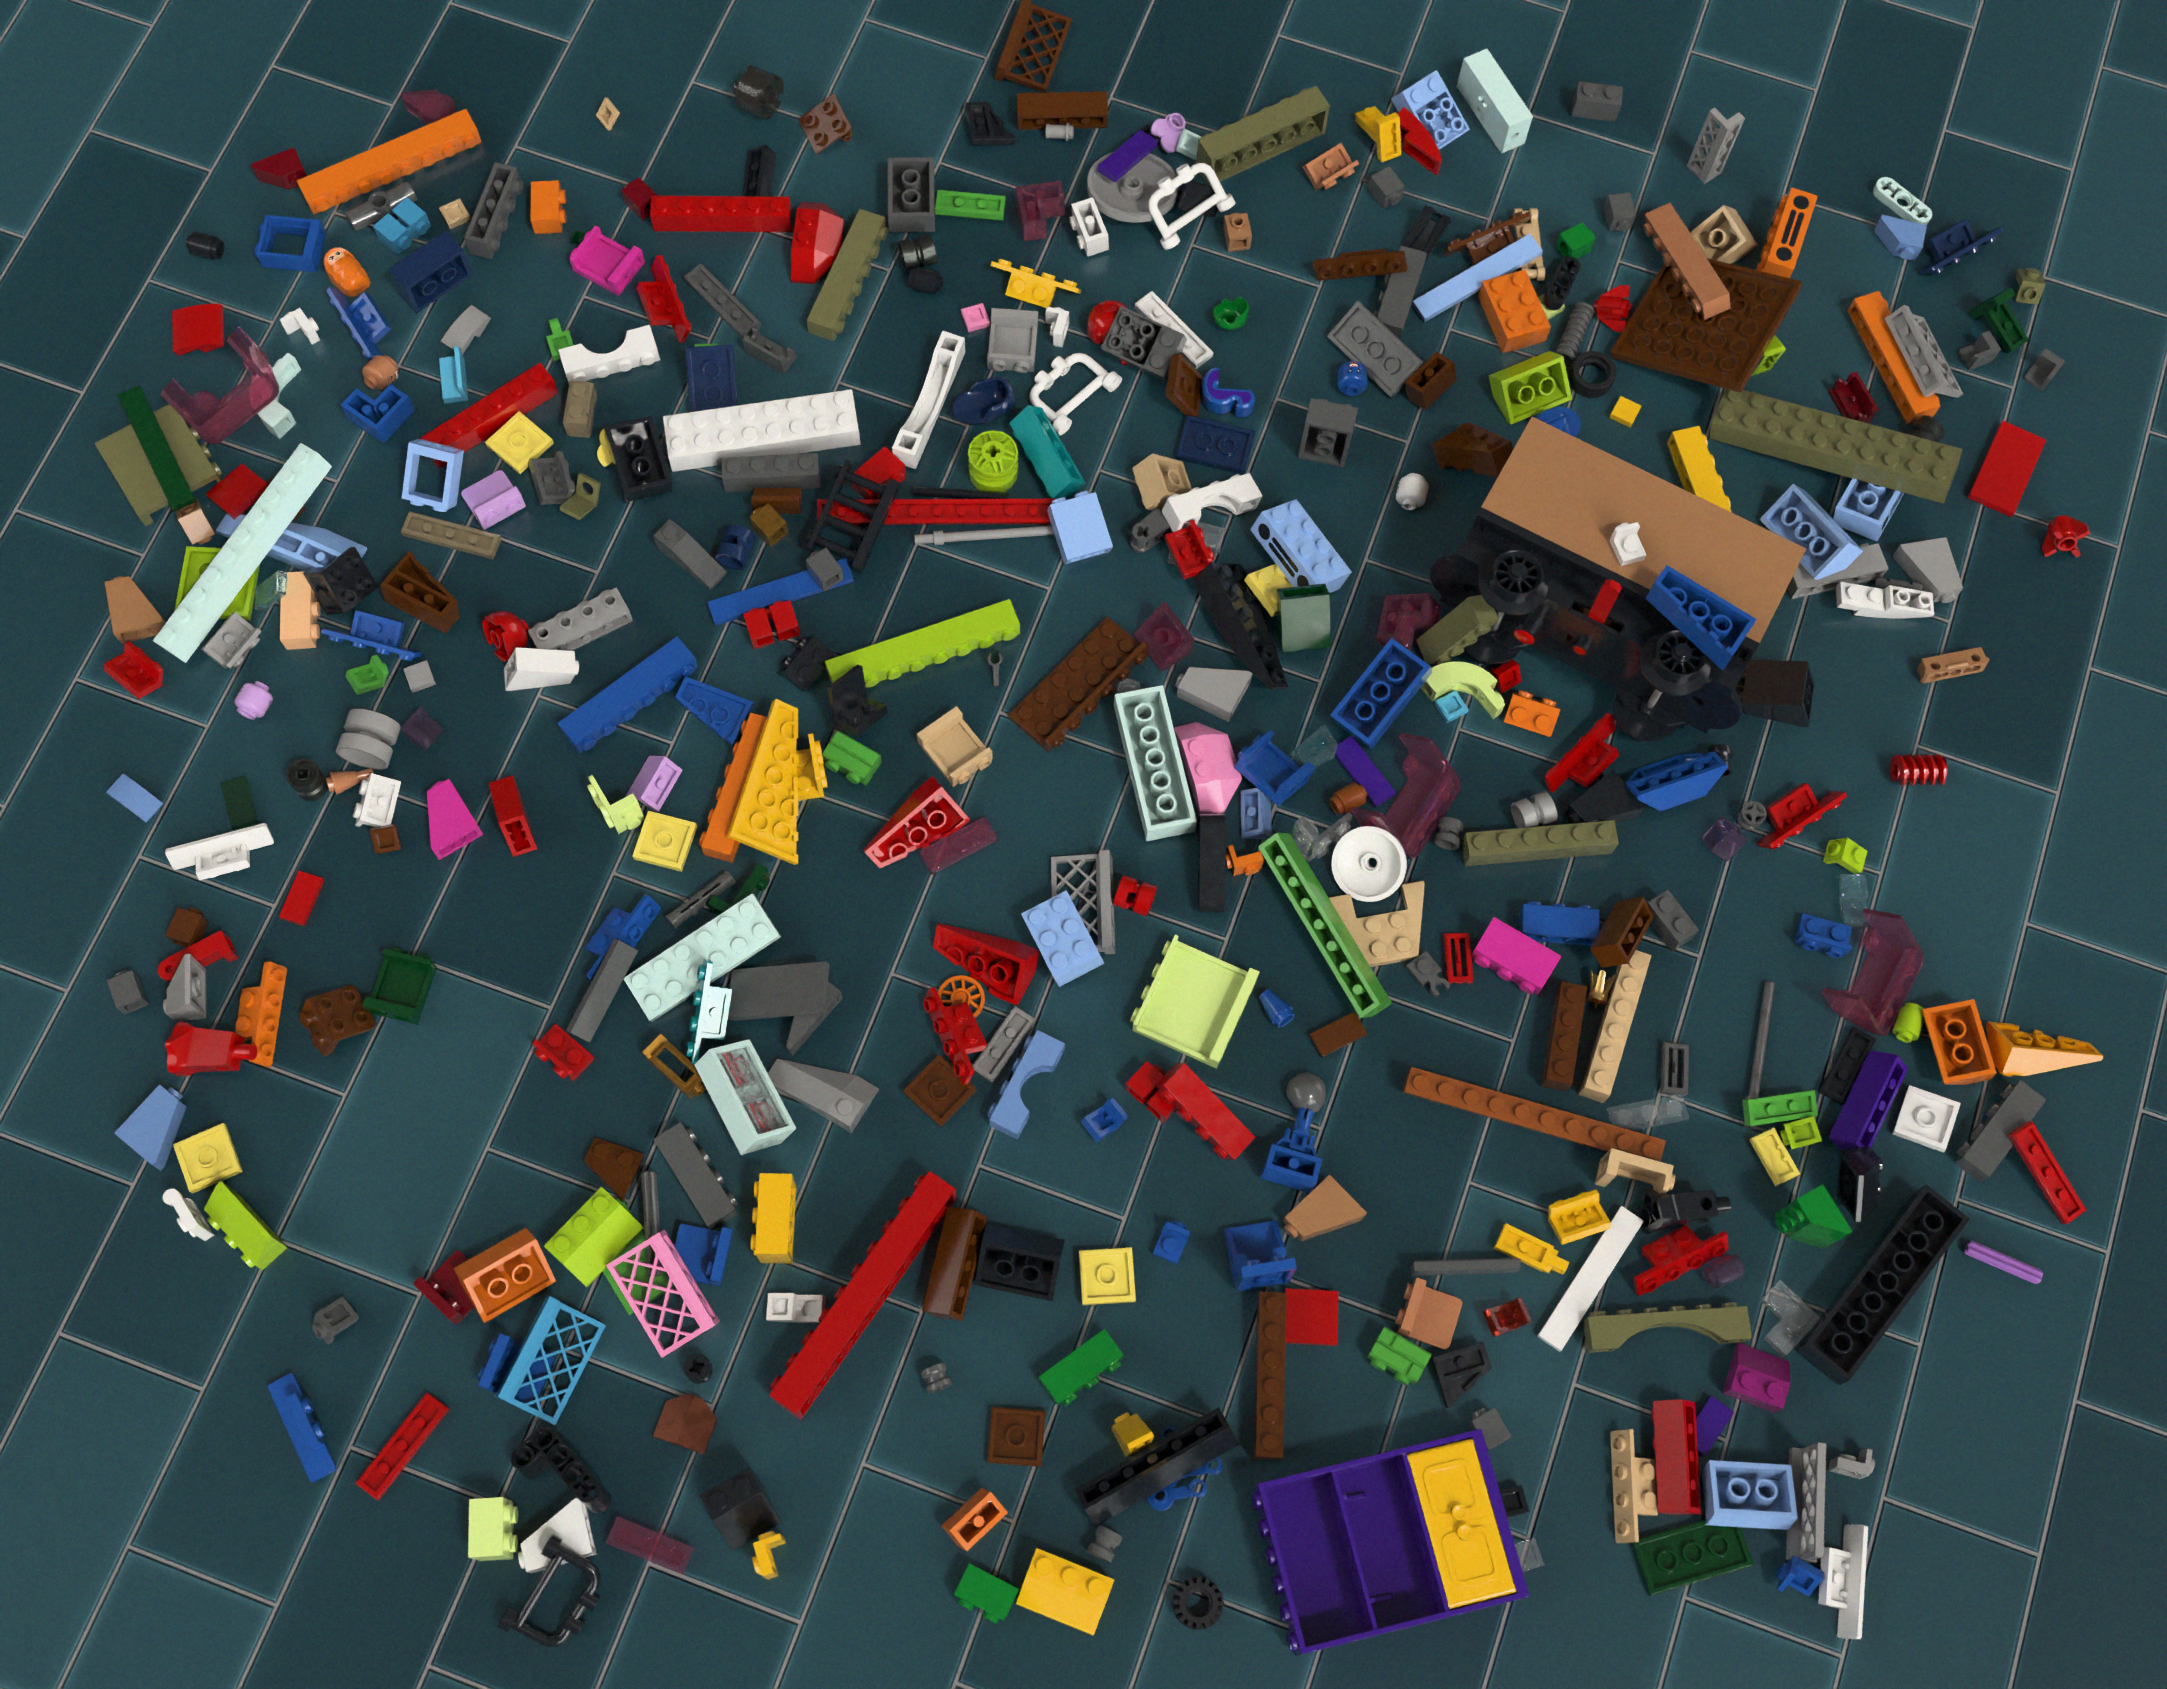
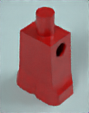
M179 1021L175 1025L171 1036L165 1042L168 1071L179 1077L190 1076L197 1072L239 1071L241 1060L256 1059L258 1053L257 1046L255 1044H244L245 1038L234 1032L203 1029Z

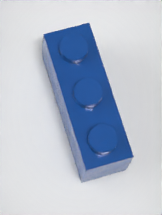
M1527 902L1519 910L1518 931L1537 942L1592 946L1599 934V910L1592 909V907L1586 905L1572 908L1560 903L1546 906L1541 905L1540 902Z

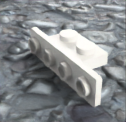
M262 823L167 848L165 854L174 870L196 865V875L199 880L250 867L249 850L272 845L274 839L267 824Z
M1845 1525L1843 1551L1824 1547V1557L1821 1558L1820 1570L1824 1573L1823 1579L1819 1583L1818 1604L1839 1609L1837 1631L1839 1638H1862L1868 1526Z

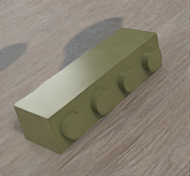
M1482 595L1468 597L1416 640L1425 663L1430 666L1451 662V658L1463 653L1466 646L1476 643L1480 635L1490 632L1491 626L1498 622L1499 619L1495 609L1486 603Z

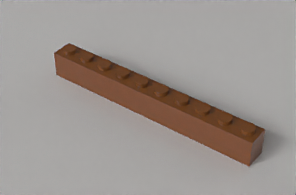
M1414 1067L1408 1068L1402 1093L1605 1152L1613 1148L1661 1162L1666 1140Z

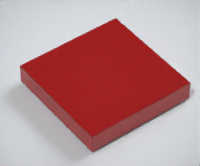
M242 463L205 495L235 520L260 498L269 485Z
M1285 1288L1284 1293H1287L1286 1344L1337 1346L1338 1291Z

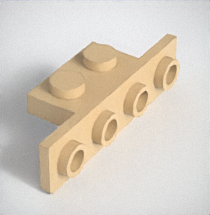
M1633 1429L1611 1431L1615 1542H1639L1638 1515H1658L1657 1498L1655 1496V1459L1635 1457Z

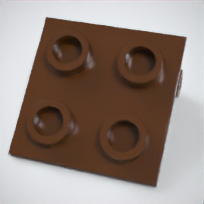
M834 93L798 119L816 155L839 138L845 142L852 139L851 130L853 128Z

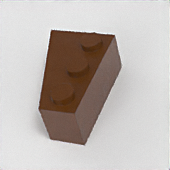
M1471 422L1460 425L1457 430L1432 444L1439 469H1446L1447 466H1452L1456 468V471L1463 472L1464 468L1473 469L1474 474L1495 477L1499 476L1513 451L1510 440Z
M410 550L380 585L385 602L445 634L460 617L457 600L438 580L436 581L429 574L427 568L415 559Z

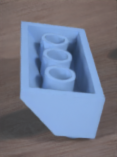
M1792 484L1760 518L1762 523L1771 532L1806 548L1800 564L1816 580L1846 569L1863 552L1811 495L1795 484Z

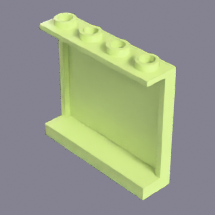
M1175 935L1172 942L1167 941L1164 946L1162 955L1165 957L1162 964L1157 963L1151 975V977L1155 978L1152 985H1146L1142 993L1141 999L1144 1002L1141 1009L1136 1007L1130 1020L1133 1022L1132 1031L1217 1069L1258 979L1259 971L1250 968L1247 972L1179 942V936Z

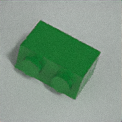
M969 1563L954 1596L959 1598L957 1604L971 1611L975 1606L984 1611L982 1617L997 1624L998 1619L1003 1622L1005 1621L1019 1589Z

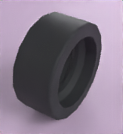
M1584 352L1573 362L1569 381L1575 392L1583 397H1601L1612 387L1616 376V367L1610 357L1602 352ZM1587 365L1596 366L1605 373L1606 380L1599 384L1588 383L1580 376L1579 370Z

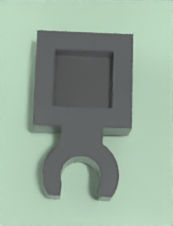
M1427 951L1423 952L1405 967L1420 987H1423L1425 984L1429 985V992L1434 998H1438L1440 995L1436 990L1437 985L1442 986L1446 991L1450 988V984L1446 979L1438 977L1442 969Z

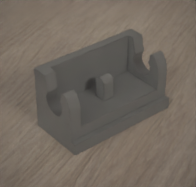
M753 327L752 337L745 335L743 338L745 353L784 375L797 358L794 349L790 347L785 349L760 335L759 330Z

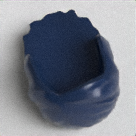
M991 377L980 380L970 390L956 398V402L952 404L954 407L952 413L955 418L968 423V425L988 423L994 418L1004 416L1005 413L1014 407L1016 401L1015 391L1009 380L1003 377Z

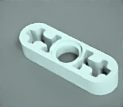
M1882 177L1877 181L1873 194L1878 200L1904 220L1923 225L1929 223L1932 211L1928 206L1889 177ZM1897 199H1904L1907 201L1908 206L1899 205Z

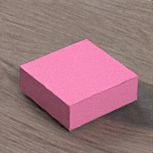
M983 303L961 309V315L968 333L990 327V320Z

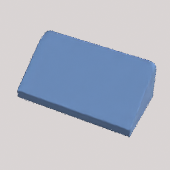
M1258 788L1241 790V838L1267 839L1272 837L1271 799Z

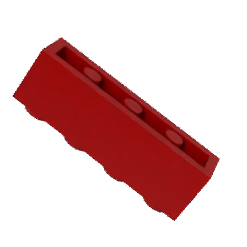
M1176 1063L1156 1084L1160 1090L1159 1095L1167 1103H1173L1178 1108L1177 1114L1185 1122L1188 1123L1190 1121L1196 1127L1195 1133L1202 1140H1208L1214 1146L1212 1150L1219 1158L1235 1160L1254 1140L1255 1136L1185 1063Z
M1684 1399L1653 1401L1651 1418L1654 1423L1655 1434L1653 1448L1656 1455L1654 1469L1655 1478L1657 1479V1493L1655 1496L1657 1498L1658 1513L1667 1515L1701 1514L1695 1402Z

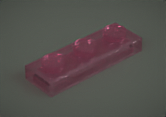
M983 817L920 850L919 855L931 875L997 841V836L986 817Z
M618 1516L606 1541L611 1546L684 1575L695 1549Z

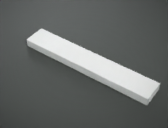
M1623 1206L1618 1209L1611 1220L1610 1229L1605 1230L1539 1332L1538 1338L1557 1351H1562L1644 1222L1641 1218Z

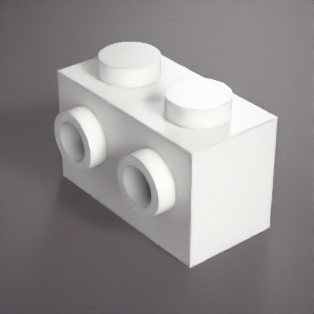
M1093 197L1071 204L1072 216L1069 217L1072 230H1077L1078 232L1077 242L1080 249L1085 250L1087 257L1109 250L1108 233Z

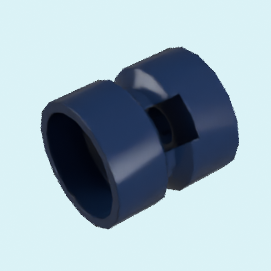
M737 525L727 526L722 537L723 543L719 545L715 556L718 563L730 569L743 570L749 559L748 552L752 550L756 539L753 532Z

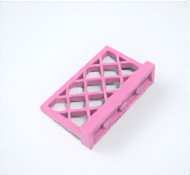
M665 1229L606 1265L661 1358L720 1322ZM648 1245H651L656 1254L654 1264L639 1261L642 1249ZM635 1253H637L635 1259H630V1258H629V1257H631L632 1255H634ZM659 1260L663 1266L658 1265ZM623 1261L633 1263L631 1278L621 1276L615 1266ZM638 1265L652 1268L649 1283L635 1279ZM657 1269L666 1271L669 1275L668 1287L653 1284ZM624 1281L630 1282L629 1287H627ZM634 1284L648 1287L645 1301L637 1300L633 1297L632 1289ZM652 1288L666 1291L663 1306L649 1303ZM670 1292L681 1295L684 1300L682 1310L667 1307ZM647 1307L662 1310L659 1324L648 1322L645 1317ZM666 1311L680 1314L677 1329L663 1326ZM684 1316L695 1318L700 1328L694 1332L681 1330ZM661 1330L676 1333L673 1345L666 1349L659 1340ZM680 1334L686 1336V1337L682 1338L681 1340H679Z

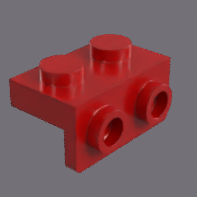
M1194 520L1188 522V527L1165 535L1166 544L1183 580L1196 576L1214 560L1211 548L1209 546L1206 547L1204 542V533L1200 526L1197 527Z
M130 641L124 644V653L104 664V671L138 700L158 689L163 684V669L160 664L151 660L141 648L136 647Z

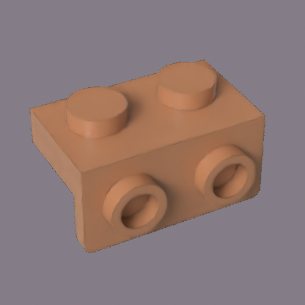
M1340 143L1304 165L1303 169L1315 190L1321 187L1327 190L1337 183L1335 180L1337 177L1342 176L1344 179L1354 173L1353 167L1357 166L1359 162L1357 160L1352 162L1344 146Z

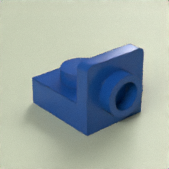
M1172 1220L1171 1223L1166 1221L1153 1255L1177 1265L1190 1234V1231L1186 1230L1187 1226L1175 1220Z

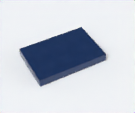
M733 344L685 347L690 412L738 406Z
M1187 415L1176 459L1244 475L1255 431Z

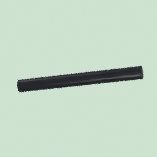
M913 486V496L955 499H1008V492Z

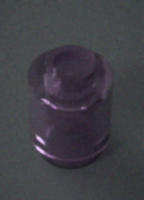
M1727 1254L1706 1263L1702 1274L1705 1282L1717 1289L1740 1279L1741 1275L1745 1273V1268L1739 1256Z

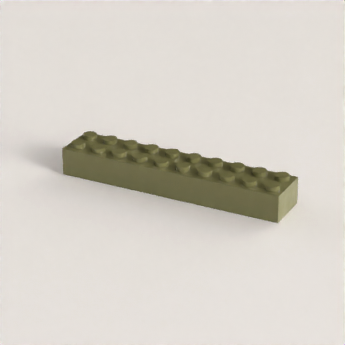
M1725 389L1713 417L1709 438L1943 504L1957 471L1963 450L1746 390L1740 393Z

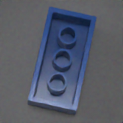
M1391 637L1330 714L1332 721L1372 750L1432 674L1431 666Z

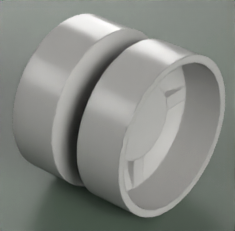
M366 709L350 710L344 725V729L348 733L341 734L336 753L344 760L361 767L376 770L387 769L393 753L390 746L396 744L401 726L392 718L378 712Z

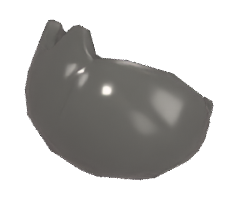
M1306 1071L1294 1075L1288 1081L1287 1098L1295 1111L1298 1108H1306L1305 1114L1308 1112V1109L1315 1113L1323 1107L1326 1099V1088L1318 1075Z

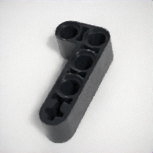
M1199 814L1197 819V836L1199 837L1198 912L1224 913L1225 814Z
M546 1425L539 1427L513 1451L511 1464L524 1477L528 1479L536 1478L551 1466L575 1496L592 1512H603L610 1505L611 1495L609 1491L552 1427ZM592 1490L595 1493L593 1497L589 1494Z

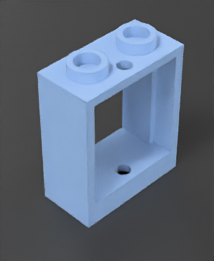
M419 438L409 442L402 499L410 500V504L416 506H433V510L446 512L457 505L464 450ZM420 455L448 462L443 499L415 492Z

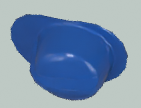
M1560 406L1546 409L1534 416V418L1574 437L1577 436L1581 429L1579 416L1573 410Z

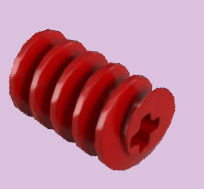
M1924 754L1923 756L1904 755L1903 757L1901 755H1894L1891 759L1890 777L1892 782L1898 779L1900 786H1905L1907 779L1911 786L1916 784L1917 779L1920 785H1925L1926 778L1929 785H1934L1936 778L1939 785L1945 784L1947 762L1945 757L1940 754L1932 756L1930 754Z

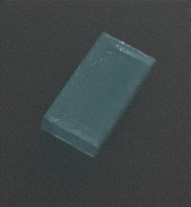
M278 570L256 587L255 610L264 611L286 595L287 572Z

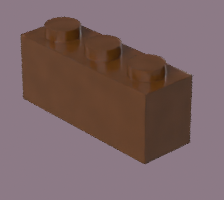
M1644 897L1617 901L1591 946L1592 953L1602 968L1628 964L1654 918Z

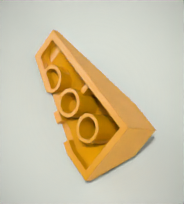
M1987 1021L1986 1024L1987 1042L1994 1066L2004 1076H2028L2101 1061L2103 1055L2088 1042L2064 1036H2058L2056 1040L2043 1034V1031L2035 1029L2031 1034L2019 1031L2018 1025Z

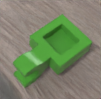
M558 318L549 320L553 335L546 336L554 361L561 359L559 349L574 346L569 330L562 332Z

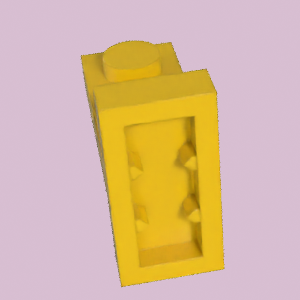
M1373 106L1355 113V121L1376 142L1377 159L1381 163L1401 155L1400 117L1396 112L1384 116Z

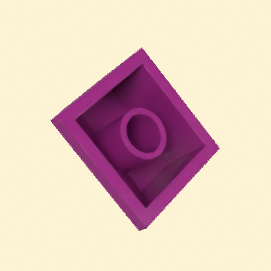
M1738 1342L1722 1394L1772 1413L1782 1410L1790 1386V1362Z

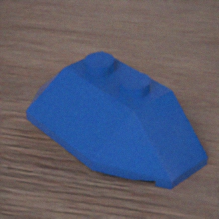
M1715 752L1679 754L1636 769L1629 780L1625 782V785L1639 801L1659 811H1663L1705 796L1727 770V764Z

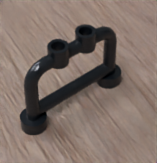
M552 1534L541 1552V1555L550 1559L549 1563L520 1611L518 1612L508 1607L497 1627L505 1632L512 1628L547 1647H557L563 1644L570 1637L571 1633L578 1635L586 1621L581 1616L586 1608L592 1611L600 1598V1595L596 1593L601 1582L597 1566L586 1558L560 1545L562 1538ZM565 1560L585 1571L589 1575V1583L581 1593L559 1633L548 1635L526 1623L560 1564Z

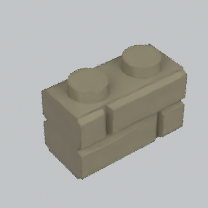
M570 381L563 418V425L568 436L591 437L597 401V393L594 384L591 382Z

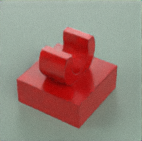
M1513 659L1501 663V666L1497 669L1490 668L1491 675L1497 680L1496 689L1501 693L1522 682L1519 664Z

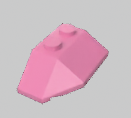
M1198 722L1174 727L1179 752L1199 814L1224 813L1242 781L1240 772L1234 768L1237 761L1228 734Z

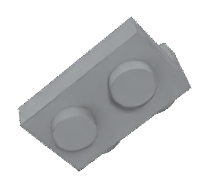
M232 612L201 650L224 669H229L232 666L236 668L243 661L244 656L242 654L247 648L252 649L259 642L260 638L258 635L262 631L259 628H254L236 612Z

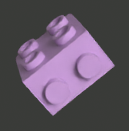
M501 470L496 471L461 492L463 499L483 530L526 507L517 487H513L505 473Z

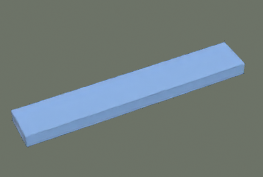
M1528 234L1413 300L1412 305L1423 321L1426 322L1478 292L1482 281L1515 271L1541 256L1543 250L1532 235Z

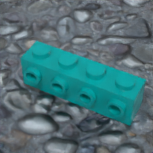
M1028 405L1009 423L1015 438L1020 441L1024 448L1025 456L1031 460L1035 467L1036 475L1042 479L1046 486V492L1052 499L1065 497L1068 500L1085 484L1084 479L1041 407Z

